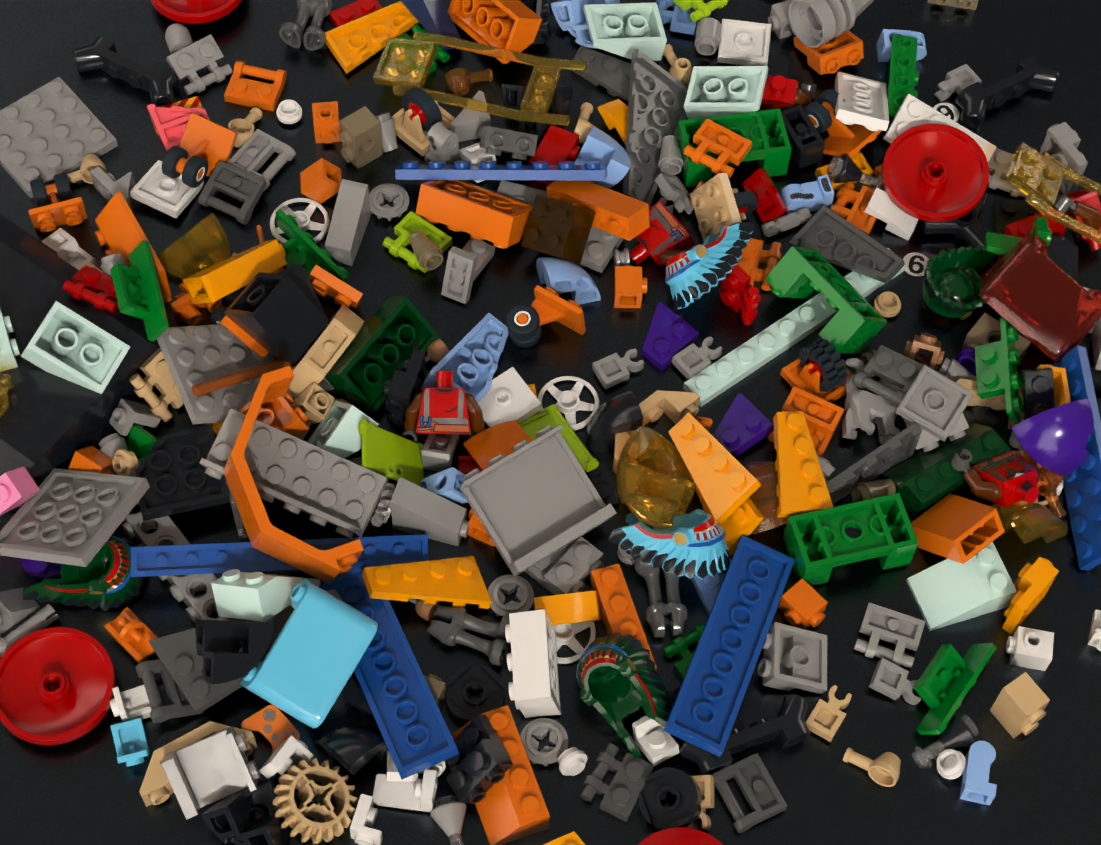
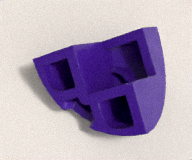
M1088 399L1066 403L1030 417L1013 426L1012 430L1021 446L1037 463L1054 473L1069 475L1083 463L1089 452L1086 450L1089 435L1094 432L1091 405Z

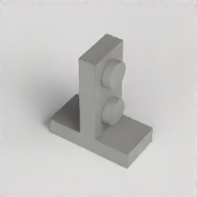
M473 238L468 241L463 249L453 246L448 252L441 295L466 304L470 299L473 281L492 259L496 247Z

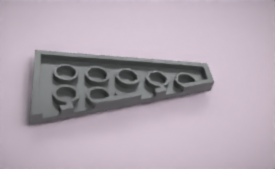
M638 49L632 53L626 137V152L630 158L631 166L624 176L623 194L648 203L650 206L658 187L654 180L662 173L658 167L662 139L668 135L677 136L678 120L686 119L684 103L688 87Z
M335 589L327 591L342 600ZM291 605L266 621L267 623L275 624L272 640L261 659L262 662L293 613L294 608ZM236 618L224 619V620H231V621H251V620H243V619H236ZM195 628L149 640L151 647L197 715L242 687L240 684L242 681L241 677L221 684H210L206 681L201 672L203 657L197 655Z

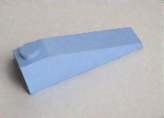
M488 313L431 370L420 389L423 391L424 388H436V371H453V388H464L465 393L472 394L478 403L491 388L492 379L509 334L508 327Z

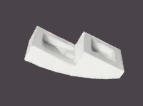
M879 188L875 189L864 211L886 222L885 230L906 240L910 239L919 220L899 209L892 202L888 194Z
M59 228L41 241L55 250L61 259L79 271L87 261L96 267L98 266L95 258L80 248L76 239L62 228Z

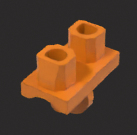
M184 282L179 284L181 293L176 295V301L171 303L175 313V320L178 323L184 321L189 326H195L200 323L202 316L199 311L206 307L213 313L217 307H223L222 299L212 303L193 304Z
M128 607L116 619L104 626L105 630L139 664L148 661L156 654L149 640L158 637Z

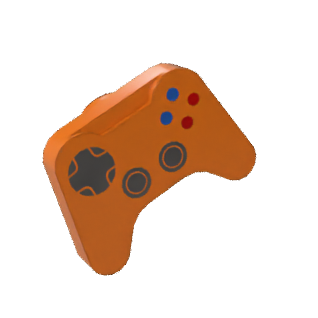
M274 705L266 706L241 722V729L258 731L267 739L272 746L271 755L291 735L295 739H300L299 731Z

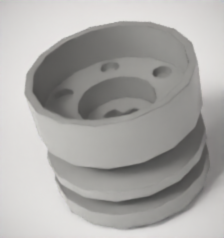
M793 0L788 9L789 23L792 31L805 46L810 48H818L829 42L833 37H838L842 33L849 31L854 26L856 19L852 0Z

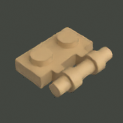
M158 348L140 366L146 377L142 379L139 374H135L129 381L135 387L134 392L140 398L143 397L150 405V411L159 416L164 422H167L173 416L167 409L168 404L170 403L173 408L179 409L184 403L163 353ZM153 385L160 391L161 395L159 397L152 391Z

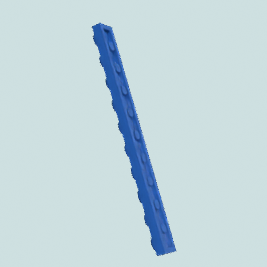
M428 534L301 540L319 550H329L360 539L364 551L358 557L356 563L370 558L373 566L429 561ZM251 542L130 547L131 577L224 573L232 569H238L240 572L298 570L253 548Z

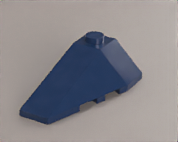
M400 0L444 51L463 47L464 43L442 0Z

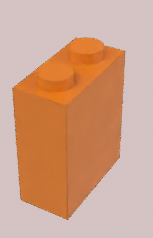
M951 493L911 522L918 541V548L961 564L966 563L1005 532L996 508Z

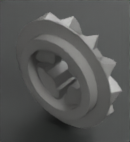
M382 184L375 187L369 193L370 212L377 215L379 220L382 217L387 218L389 221L393 217L401 218L402 213L408 211L409 196L401 186ZM384 199L389 202L393 201V207H390L388 204L384 205Z
M387 482L370 518L372 525L378 528L382 523L385 524L391 514L390 501L395 491V485Z
M501 576L495 579L488 589L492 601L490 608L495 612L496 616L504 617L507 613L530 611L534 601L532 586L520 576ZM517 590L516 600L518 602L510 601L504 605L505 596L503 594L511 595Z
M539 718L531 721L524 727L520 735L528 759L533 764H543L546 767L548 764L558 763L559 756L568 748L566 730L560 723L549 718ZM550 733L549 744L552 746H545L539 752V742L536 740H543Z

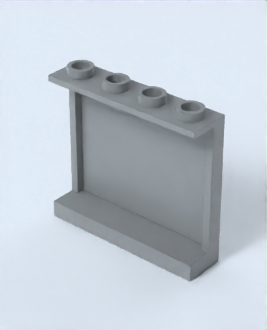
M549 425L536 434L538 438L529 443L526 439L512 448L514 452L507 457L500 454L488 462L490 467L481 472L478 468L472 470L463 477L465 481L459 487L514 577L616 514L611 503L607 506L605 505L561 435L562 425L554 429Z

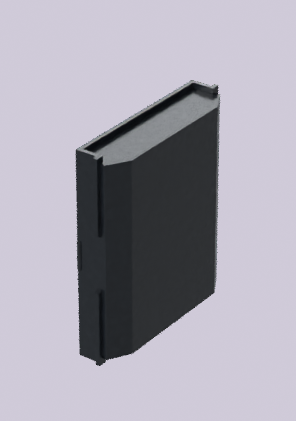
M0 214V309L4 317L8 315L10 317L14 332L9 333L10 339H16L20 355L15 356L18 367L0 372V476L5 472L24 466L39 487L54 468L68 470L76 450L90 446L97 449L99 442L116 430L109 421L121 398L139 403L145 400L134 392L135 387L129 379L135 374H139L142 379L146 377L140 366L160 346L157 339L154 342L148 340L143 319L120 313L118 307L114 313L106 309L101 311L95 308L91 302L71 297V293L62 288L65 281H72V277L79 270L61 259L55 250ZM56 301L130 346V349L102 394L46 372L21 357V354Z

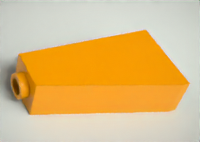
M277 239L268 240L182 280L193 304L212 303L248 285L258 272L271 273L287 264L285 260L286 252Z

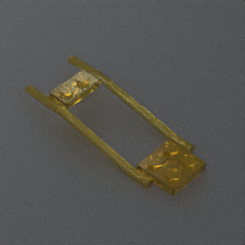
M415 32L413 40L388 38L373 79L375 84L394 86V95L403 96L411 88L418 87L426 91L437 102L519 121L568 126L570 121L568 115L547 113L561 75L560 70L586 72L588 63L585 61L537 57L440 34ZM437 44L534 66L520 105L521 110L423 88L438 49Z
M1022 142L1016 148L1005 180L1027 195L1025 201L1043 215L1101 244V232L1052 208L1063 177L1086 189L1096 190L1100 196L1101 184L1066 167L1046 151L1040 155L1036 149Z

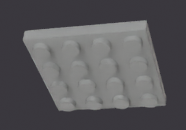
M60 77L53 79L0 110V164L30 199L34 197L30 186L32 180L43 179L45 185L55 183L54 175L60 173L68 174L79 170L82 160L86 155L94 154L100 157L118 146L117 139Z
M220 324L168 327L157 338L192 424L224 422L230 408L239 411L252 400L261 377L200 396H194L192 392L193 385L275 361L274 356L270 352L264 358H261Z
M54 468L39 485L40 491L27 500L0 531V556L86 567L150 488L147 479Z

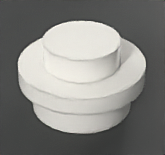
M284 100L276 110L277 118L284 124L296 123L302 117V108L294 100Z
M576 747L565 750L558 758L560 772L564 776L578 775L585 768L588 759L587 755Z
M947 749L942 751L937 757V771L945 779H956L966 770L967 760L960 751Z

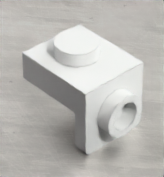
M144 685L120 692L118 686L112 688L115 698L110 700V705L114 717L120 716L123 722L142 717V720L150 717L152 709Z

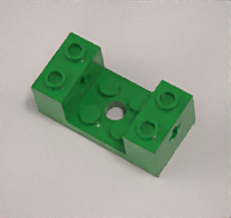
M780 109L678 120L676 137L684 161L681 172L685 187L697 186L700 181L706 183L712 178L713 172L711 168L702 163L698 165L692 162L690 157L683 154L687 145L694 148L699 146L693 143V136L706 119L752 141L750 151L741 162L756 160L758 168L765 169L770 177L787 174L792 149ZM709 150L706 153L707 155L715 159L719 157L718 155L710 152Z
M792 246L765 278L771 284V291L781 298L807 299L814 289L818 292L822 291L827 296V303L835 310H838V312L822 329L819 335L824 340L827 339L830 345L833 344L836 352L839 350L840 353L860 354L887 323L816 249Z
M899 493L788 517L783 535L789 557L795 559L793 569L797 581L803 578L810 586L827 583L833 567L878 557L882 570L910 564L918 546L917 538ZM855 528L859 531L860 536L851 538L846 535L845 529Z

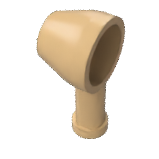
M670 44L665 45L663 56H665L671 66L669 74L685 86H688L693 71L690 61L686 58L678 59L673 51V47Z
M587 102L581 105V112L573 132L579 135V144L585 143L588 134L594 126L589 122V117L594 107Z
M252 108L245 119L238 118L229 122L228 129L237 133L234 143L235 147L241 148L253 136L254 123L263 116L259 108Z
M94 154L86 155L82 160L80 170L67 174L69 184L81 180L88 184H93L90 171L99 166L107 174L105 164Z
M850 747L846 750L843 757L844 762H850L867 770L870 778L881 786H895L899 779L901 760L897 755L885 752L875 760H872L853 751Z

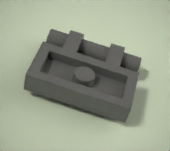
M608 743L604 752L599 753L596 759L597 765L592 775H588L583 783L585 788L580 796L588 802L592 801L595 793L602 796L603 799L599 809L627 822L639 800L640 792H643V788L646 785L645 781L653 773L655 766L638 757L634 758L628 752L623 761L620 762L615 759L619 748L614 744ZM608 770L616 774L610 786L602 782Z

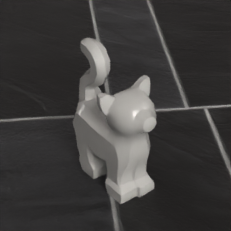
M849 358L846 360L845 365L854 368L856 373L846 379L845 388L847 396L845 399V413L842 420V438L855 440L857 438L856 428H861L867 432V435L871 436L875 430L874 424H876L879 442L884 444L900 433V429L896 428L894 423L897 416L895 411L898 407L893 405V401L877 393L873 394L858 389L853 383L854 378L859 371L865 368V365L857 358ZM882 378L878 381L896 391L902 390V388Z

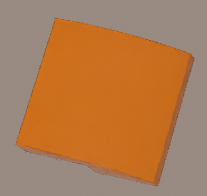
M794 386L781 412L803 411L816 454L822 457L845 409ZM774 431L769 434L768 440L773 443Z
M516 420L490 427L473 436L463 445L481 469L484 470L490 467L488 462L500 454L507 457L514 452L512 448L526 439L529 443L532 440Z

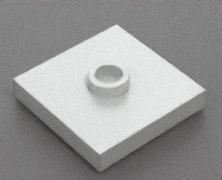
M722 19L717 62L744 66H767L772 24Z
M158 160L132 188L130 197L177 218L204 187V181L196 188L187 186L182 182V174L175 179L164 175L161 169L162 161Z
M514 367L494 378L489 392L478 402L483 412L484 423L488 428L513 420L520 423L543 409L541 402Z

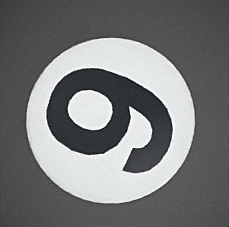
M939 103L933 107V109L955 122L959 119V110L950 103Z
M917 252L907 254L903 258L906 265L905 271L912 276H924V270L929 259Z

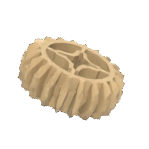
M317 758L312 759L309 764L302 760L297 764V767L294 765L290 766L287 769V774H283L279 778L280 785L274 788V793L278 797L273 800L272 805L281 807L275 812V817H284L285 821L281 824V828H286L289 825L292 828L290 837L300 833L301 842L308 841L310 837L313 844H318L322 839L325 842H330L333 836L339 837L344 833L343 828H348L351 825L352 820L350 817H353L356 811L352 805L357 802V797L349 794L354 791L355 785H346L345 782L348 780L349 775L341 777L338 774L340 766H335L331 770L329 769V760L324 761L321 765H319ZM314 781L320 782L325 786H319ZM295 789L298 791L296 795L300 800L299 808H297L294 800ZM321 795L323 796L318 801L319 803L317 805L313 803L311 806L307 807V805L312 801L313 798L317 799ZM331 795H333V797H334V799H335V804H336V811H335V813L333 812L334 807L332 806L331 801H330ZM305 816H311L317 822L311 821L307 819Z

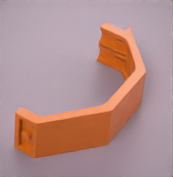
M287 366L262 374L223 472L252 547L331 585L337 575L351 570L352 565L358 561V557L364 551L360 539L329 550H319L274 527L269 521L244 456V451L261 404L286 395L294 374L291 366Z

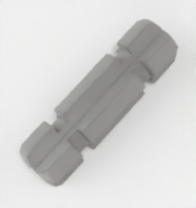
M805 207L774 219V221L764 223L762 225L764 235L771 237L808 222L812 218L810 210Z

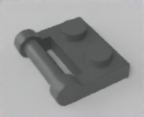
M219 161L201 192L198 202L205 207L211 206L237 218L238 222L246 225L267 184L262 179ZM218 190L244 203L241 208H238L214 197V193Z
M881 345L865 368L857 373L853 383L860 389L867 388L893 401V405L898 407L924 365ZM876 375L902 388V390L896 391L872 378Z
M160 659L145 661L136 666L137 675L139 678H142L152 709L150 717L153 723H162L172 718L197 715ZM156 673L161 674L170 705L163 706L154 677Z
M758 753L712 774L714 777V788H717L735 821L733 825L738 833L750 829L753 825L785 811L787 808L786 802ZM729 779H735L752 809V813L745 815L727 783Z

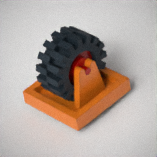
M823 338L817 339L799 351V358L781 369L780 375L792 388L795 386L830 403L847 394L845 388L846 379L853 375L844 365V359L840 358L841 353L839 350L836 352L835 346L833 344L830 345L829 341Z

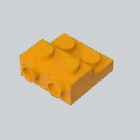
M1039 557L1033 565L1028 562L1018 574L1019 578L1014 583L1017 593L1011 600V605L1004 613L1007 619L1002 628L1012 635L1018 626L1021 625L1045 597L1059 573V570L1049 560Z

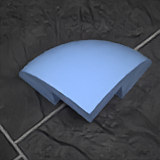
M559 0L552 2V11L561 29L569 31L576 38V43L588 48L596 47L592 45L583 9L584 5L620 4V0Z
M594 126L575 161V165H585L587 161H599L601 165H607L608 176L605 181L589 182L608 189L620 182L631 166L630 158L624 148L611 136Z
M540 257L537 259L536 269L541 284L546 283L547 287L553 289L558 294L571 292L573 301L579 305L601 300L595 282L577 264L558 257Z

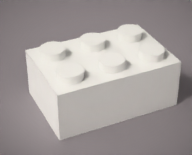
M545 609L510 613V624L505 625L506 640L508 643L511 642V653H507L508 670L513 671V682H509L510 699L515 701L516 709H520L526 719L561 715L555 628Z

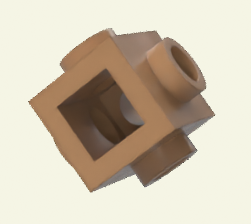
M921 333V336L914 335L913 342L907 340L903 356L934 370L935 365L941 366L945 351L940 350L941 341H937L936 336ZM922 348L929 350V353L927 355L920 354L919 349Z

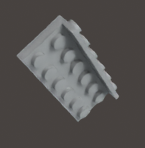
M230 408L207 458H201L199 462L206 468L204 473L218 480L225 476L223 471L242 426L245 414ZM255 420L244 451L247 465L261 499L273 503L274 499L284 503L283 508L296 515H299L300 511L310 514V521L325 527L326 523H330L337 527L335 532L350 539L353 534L362 537L388 482V478L258 420Z

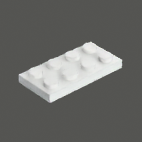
M838 71L835 78V91L840 94H838L835 106L836 119L847 125H853L854 123L863 125L871 131H886L889 124L886 83Z
M910 94L905 97L883 137L884 140L892 143L901 133L912 127L923 124H944L957 128L972 137L983 150L988 162L996 149L995 145Z

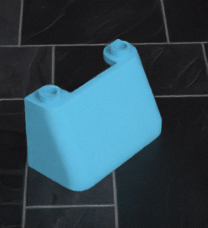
M304 578L301 584L298 583L290 594L291 606L294 608L290 618L263 662L260 661L251 671L243 675L240 684L290 716L315 729L326 718L374 638L378 623Z

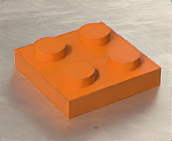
M317 265L314 266L310 273L309 281L317 294L323 297L326 294L335 299L334 303L338 307L344 304L347 308L353 311L356 310L363 293Z

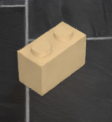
M1025 672L1001 690L990 712L1014 739L1023 732L1026 736L1038 727V721L1046 715L1044 709L1050 699Z

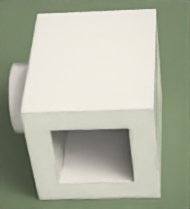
M1018 626L1014 635L1009 636L1007 640L1006 653L1011 654L1010 665L1045 671L1052 661L1054 633Z

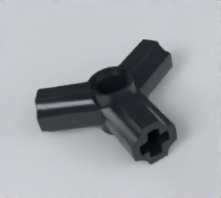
M985 192L978 205L968 214L958 219L947 222H928L922 220V232L924 234H952L956 238L963 239L968 246L971 245L973 248H976L978 245L984 246L988 230L977 218L988 198V194Z

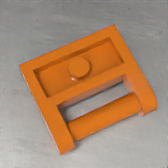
M237 60L224 94L225 102L274 112L286 81L287 71L282 69L274 71L246 65L243 61ZM248 75L273 80L274 83L269 84L265 82L243 78V76Z

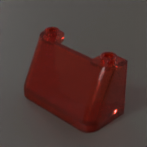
M1028 232L983 276L979 293L987 304L1049 358L1059 363L1066 353L1076 347L1101 319V290L1097 289L1095 291L1090 289L1086 291L1048 257L1047 243L1040 236H1033Z

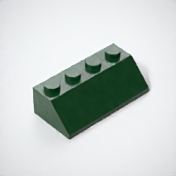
M407 296L388 297L357 333L324 378L339 395L368 413L374 414L387 398V396H384L385 385L388 379L392 380L395 370L403 372L405 360L411 359L413 350L426 352L429 345L439 335Z
M968 421L969 428L964 430L965 436L954 441H950L949 437L946 438L945 442L939 440V447L927 452L919 451L882 474L881 478L884 480L889 478L894 482L896 487L895 494H900L905 507L917 519L949 493L956 495L969 486L963 477L965 473L957 471L952 467V459L956 453L960 456L963 449L969 450L973 457L969 464L971 467L1009 452L1010 447L993 428Z

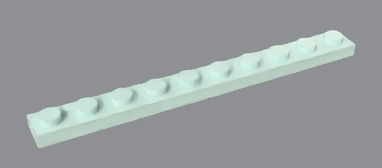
M906 265L893 278L904 272ZM854 271L844 277L864 298L886 284ZM820 292L684 382L683 389L686 392L697 393L700 396L699 406L702 407L829 322L838 310L832 308L826 301L827 296Z

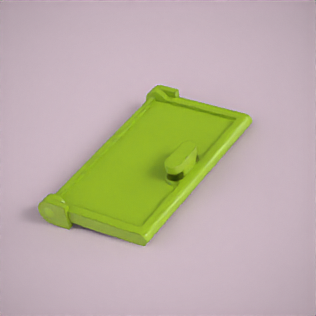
M557 405L544 408V412L518 423L532 441L537 439L536 434L547 426L551 425L554 429L562 425L563 429L560 433L583 470L590 472L598 467L599 462L596 458H593L559 412Z
M362 419L358 426V434L362 435V467L389 479L398 481L399 478H403L420 486L421 480L424 479L421 457L424 444L420 442L415 443Z

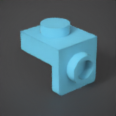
M142 717L112 724L110 727L117 751L118 763L125 762L126 767L145 762L144 757L150 754Z

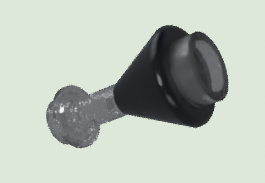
M843 154L840 157L834 156L828 166L827 174L831 176L833 183L860 182L872 189L879 188L884 190L882 175L878 174L876 177L863 173L848 154Z
M954 714L939 739L924 750L918 746L915 747L912 757L921 769L925 767L930 768L932 767L930 760L942 751L971 746L975 742L974 737L979 734L978 729L967 715L964 714L959 717Z

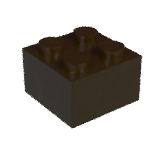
M536 194L521 246L580 264L596 212Z

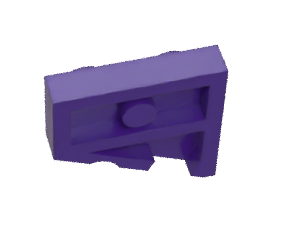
M659 302L642 348V355L662 371L672 362L673 356L698 339L699 332L666 305Z
M739 393L713 437L736 458L772 433L774 427L748 399Z

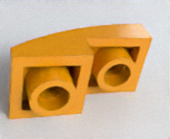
M620 99L599 106L597 109L608 129L616 128L626 146L628 106Z
M597 591L534 598L535 610L545 609L553 626L600 620Z

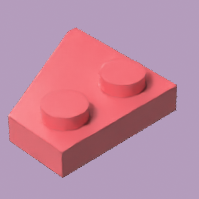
M155 104L147 105V110L166 153L171 147L180 146L192 113L210 120L204 108L185 109L179 106L165 108L156 107Z

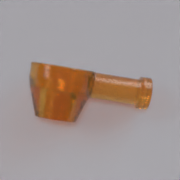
M457 68L446 73L444 78L447 86L455 96H463L469 92L471 82L492 81L493 73L491 69L469 72L466 68Z
M1039 467L1040 480L1037 483L1039 494L1046 497L1053 513V519L1065 516L1067 512L1063 509L1055 491L1063 480V474Z

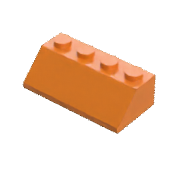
M451 0L448 9L452 21L503 64L509 63L534 42L542 18L519 0Z
M430 180L421 184L415 214L425 217L424 219L427 222L442 223L447 225L449 230L464 231L469 233L473 239L488 240L493 242L495 247L506 249L520 242L526 231L533 205L463 180Z
M117 192L95 219L98 230L94 234L99 245L106 246V256L122 254L123 259L127 260V266L131 267L129 255L143 240L149 241L122 193ZM150 244L165 304L173 299L165 269Z
M506 705L479 714L486 715L513 762V765L505 773V777L486 792V797L483 800L475 803L489 845H503L549 829L550 814L509 706ZM470 722L451 735L453 740Z

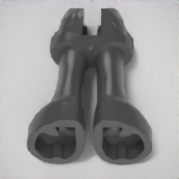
M297 0V8L299 10L295 23L285 22L281 25L279 31L281 39L293 48H300L302 41L307 50L314 51L322 48L326 35L321 26L324 17L328 16L332 10V1ZM313 16L311 26L306 29L304 34L308 19Z
M638 557L634 561L635 570L644 578L647 584L650 606L645 610V616L654 637L665 636L664 615H670L669 622L672 636H683L688 612L686 606L681 604L680 577H677L673 572L665 573L663 570L667 603H664L659 582L660 567L653 568L650 563L642 562L641 557Z
M437 605L433 614L437 620L430 622L427 632L448 646H455L459 643L486 654L493 665L501 666L508 652V644H511V642H507L505 625L510 624V613L504 615L500 622H489L467 614V609L461 606ZM465 629L495 638V640L490 641L466 632Z

